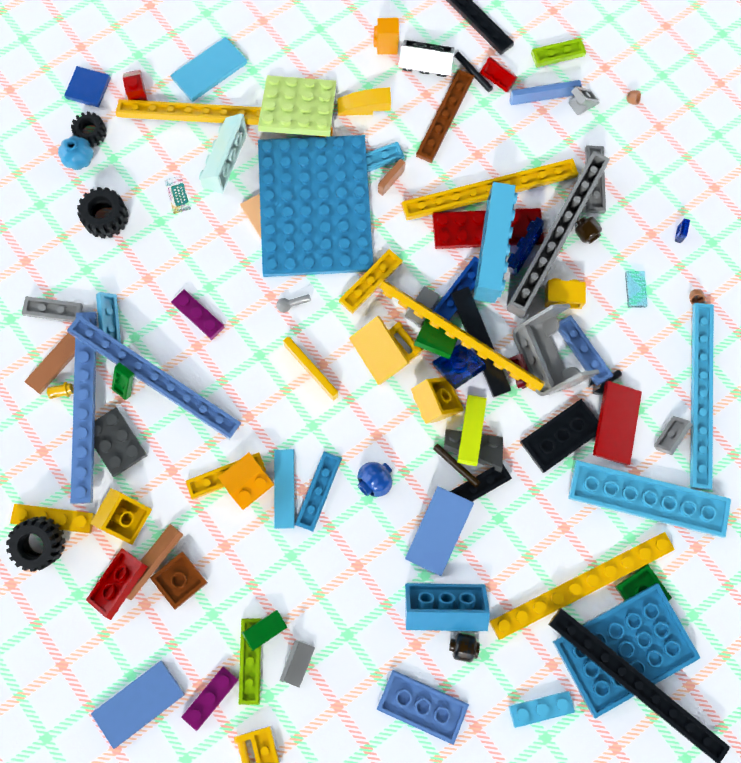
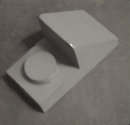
M577 86L571 91L574 97L568 102L576 115H580L600 103L590 89Z

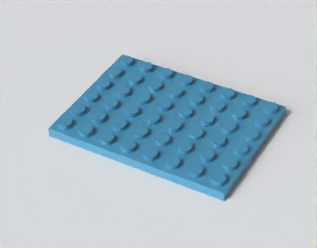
M365 135L258 140L263 277L367 272L373 266Z

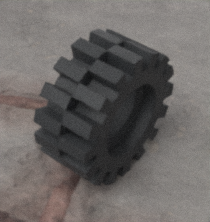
M87 111V115L82 112L81 117L75 116L77 120L73 119V124H71L73 135L87 139L91 147H94L95 143L97 146L100 145L99 141L103 142V137L107 136V129L101 117L94 112L91 115L90 111ZM89 125L95 126L93 132L89 134L83 133L85 127Z

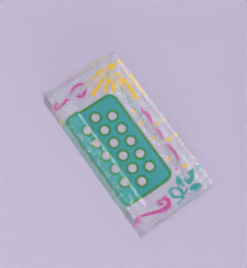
M182 175L165 179L164 182L173 214L191 210Z

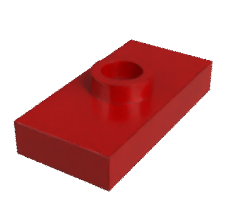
M488 57L479 72L506 93L510 91L518 76L491 57Z

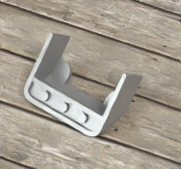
M570 304L550 305L516 326L513 330L514 342L519 353L524 356L528 371L545 382L542 390L536 389V393L540 396L550 395L576 386L600 373L599 370L581 372L577 367L565 369L551 336L557 333L560 327L557 315L571 307Z

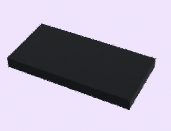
M580 399L520 441V444L540 471L545 473L596 436L598 419L584 401Z

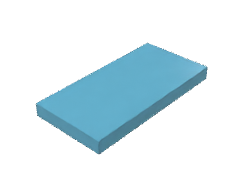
M224 37L170 76L184 94L194 102L248 63L247 59Z

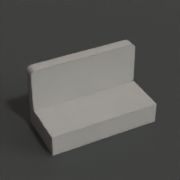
M295 640L279 681L300 688L315 647Z

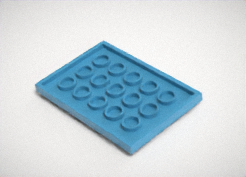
M658 583L582 624L653 684L659 683L701 658ZM562 636L552 641L593 718H598L634 697Z

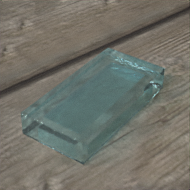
M626 271L627 308H646L648 302L645 271Z

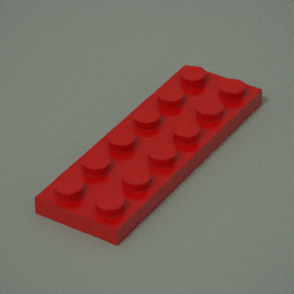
M541 208L513 209L515 210L514 221L511 223L513 232L508 244L511 246L541 245L544 241ZM486 210L433 213L435 249L481 247Z

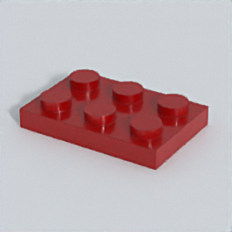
M121 548L86 598V601L105 618L112 620L148 566L127 550Z

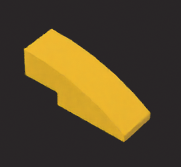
M390 87L362 90L337 98L338 116L373 115V111H391Z

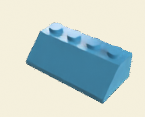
M405 583L406 630L488 631L490 609L485 584Z

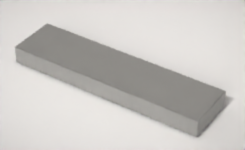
M586 145L585 165L593 151L604 156V146ZM605 171L586 204L587 213L605 214L606 212Z

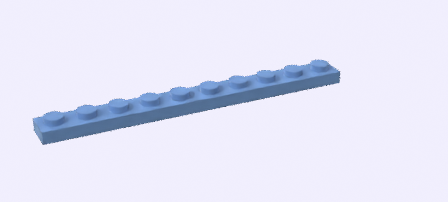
M96 312L76 313V318L80 315L97 327ZM75 338L70 503L88 504L93 503L96 351Z
M80 315L67 329L69 334L117 365L120 362L134 373V377L229 440L241 425V422Z

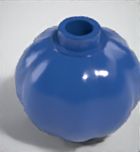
M365 463L360 467L357 474L358 488L366 496L382 497L386 495L392 488L393 480L390 474L392 469L386 463Z

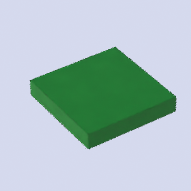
M426 318L414 345L450 359L458 338H450L445 334L446 331L444 329L433 327L429 324L430 320Z
M648 564L615 586L624 601L655 583L660 585L668 601L672 599Z

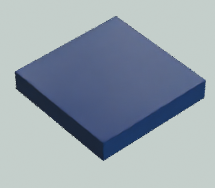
M76 66L64 97L71 101L99 108L111 77L109 74Z

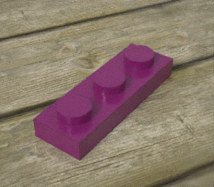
M185 289L171 301V304L211 341L225 328L217 318Z
M223 666L181 718L195 731H198L239 679Z

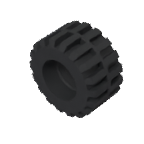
M97 187V190L90 189V193L83 194L84 198H80V205H77V210L79 211L77 215L90 234H93L94 237L100 236L101 239H105L106 236L112 238L113 234L116 233L118 235L120 234L119 230L125 229L124 224L128 223L127 217H129V213L121 196L113 189L110 191L107 187L104 190L101 187ZM112 208L106 217L95 218L96 213L100 209Z
M36 516L16 525L13 531L8 534L10 539L6 540V545L9 546L6 552L11 554V557H9L10 561L14 560L17 568L22 566V570L27 571L30 569V572L43 570L56 562L61 557V552L65 549L62 544L66 543V538H62L64 531L58 529L60 527L58 523L53 524L54 520L51 518L46 520L44 516L39 518ZM30 534H35L42 540V553H37L31 548L29 544Z

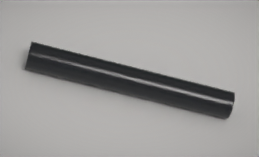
M458 51L454 57L470 74L474 75V78L488 93L491 92L493 89L492 85Z

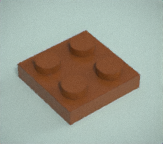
M183 551L150 577L174 610H177L208 584Z

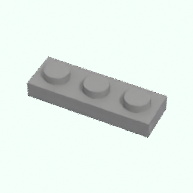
M25 296L21 314L26 317L74 322L76 313L82 312L83 305L76 302Z

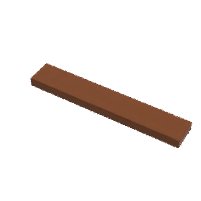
M458 69L416 153L417 158L432 164L474 80V75Z

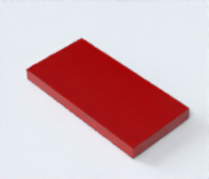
M611 381L605 382L593 456L626 466L630 465L642 391Z

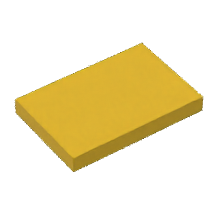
M380 316L375 317L349 337L378 385H381L410 364Z

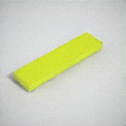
M473 395L467 396L457 463L477 466L487 398Z

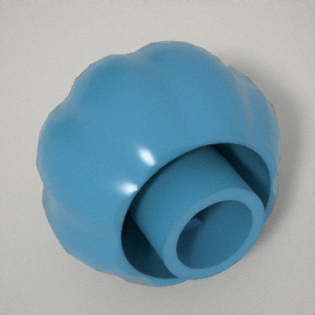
M70 136L64 139L58 148V156L62 164L73 170H81L88 167L94 156L93 149L88 140L78 136Z

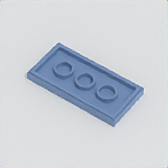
M437 486L405 560L442 576L474 502Z
M161 660L93 711L91 715L112 748L115 749L181 699L185 693Z
M392 670L376 710L454 745L469 704Z

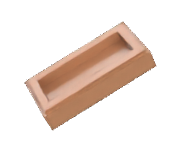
M399 159L378 183V193L383 196L405 171V161Z

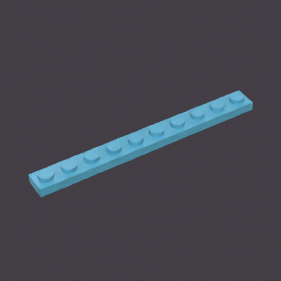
M694 303L692 309L690 488L711 490L713 476L714 305Z

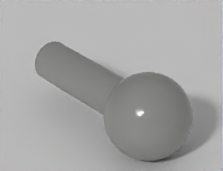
M307 294L290 300L280 298L276 303L278 311L285 313L293 306L310 302L311 297Z

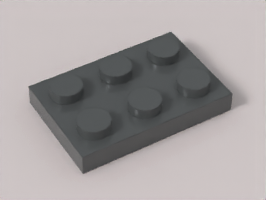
M117 407L95 420L94 448L113 477H116L148 456Z

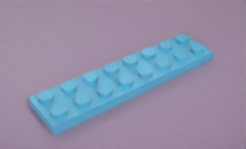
M578 460L575 461L568 495L570 500L721 538L726 537L731 498Z

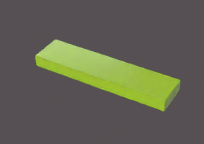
M241 618V632L262 618ZM242 633L240 637L238 705H260L262 645L251 651Z

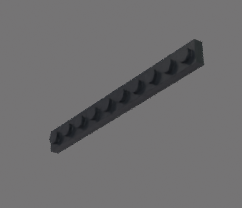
M559 608L547 625L713 762L721 763L731 748L728 744L566 611Z

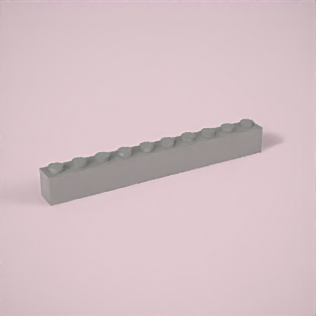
M593 151L507 307V311L522 319L524 318L603 175L610 158Z

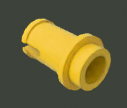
M64 382L63 385L47 387L49 399L62 396L70 397L71 394H74L72 383Z

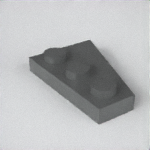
M446 429L443 449L458 455L462 431ZM482 434L478 458L479 464H488L495 467L496 471H502L503 437Z

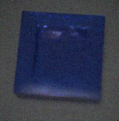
M684 218L677 226L675 242L681 244L687 237L690 225L689 219Z

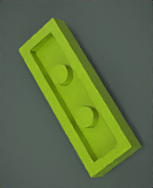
M577 38L534 48L531 51V55L537 68L584 57L586 50L582 39Z

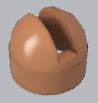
M633 90L627 94L626 100L629 104L638 105L640 103V90Z
M701 289L692 290L689 294L690 303H704V292Z

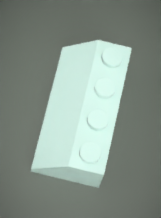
M241 113L225 118L224 123L220 124L219 135L212 143L211 154H208L206 157V166L199 174L202 188L223 194L248 134L244 114Z

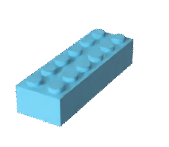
M493 182L486 206L473 295L474 300L495 303L498 297L501 298L502 291L505 289L506 280H504V274L508 268L506 259L509 256L511 247L508 243L509 238L512 237L513 227H511V223L515 217V210L513 208L518 193H515L516 185Z

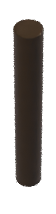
M439 444L433 447L437 454L475 488L479 486L481 482L464 466L457 463V460Z

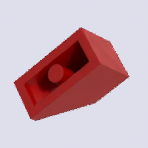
M141 69L123 73L122 79L128 100L148 101Z

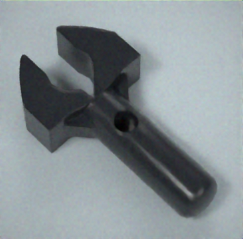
M616 370L615 372H613L614 376L607 381L613 382L614 380L620 378L622 376V372L620 370ZM592 379L589 382L588 388L594 385ZM605 382L592 394L603 395Z

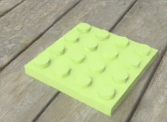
M267 75L258 131L330 137L336 80Z

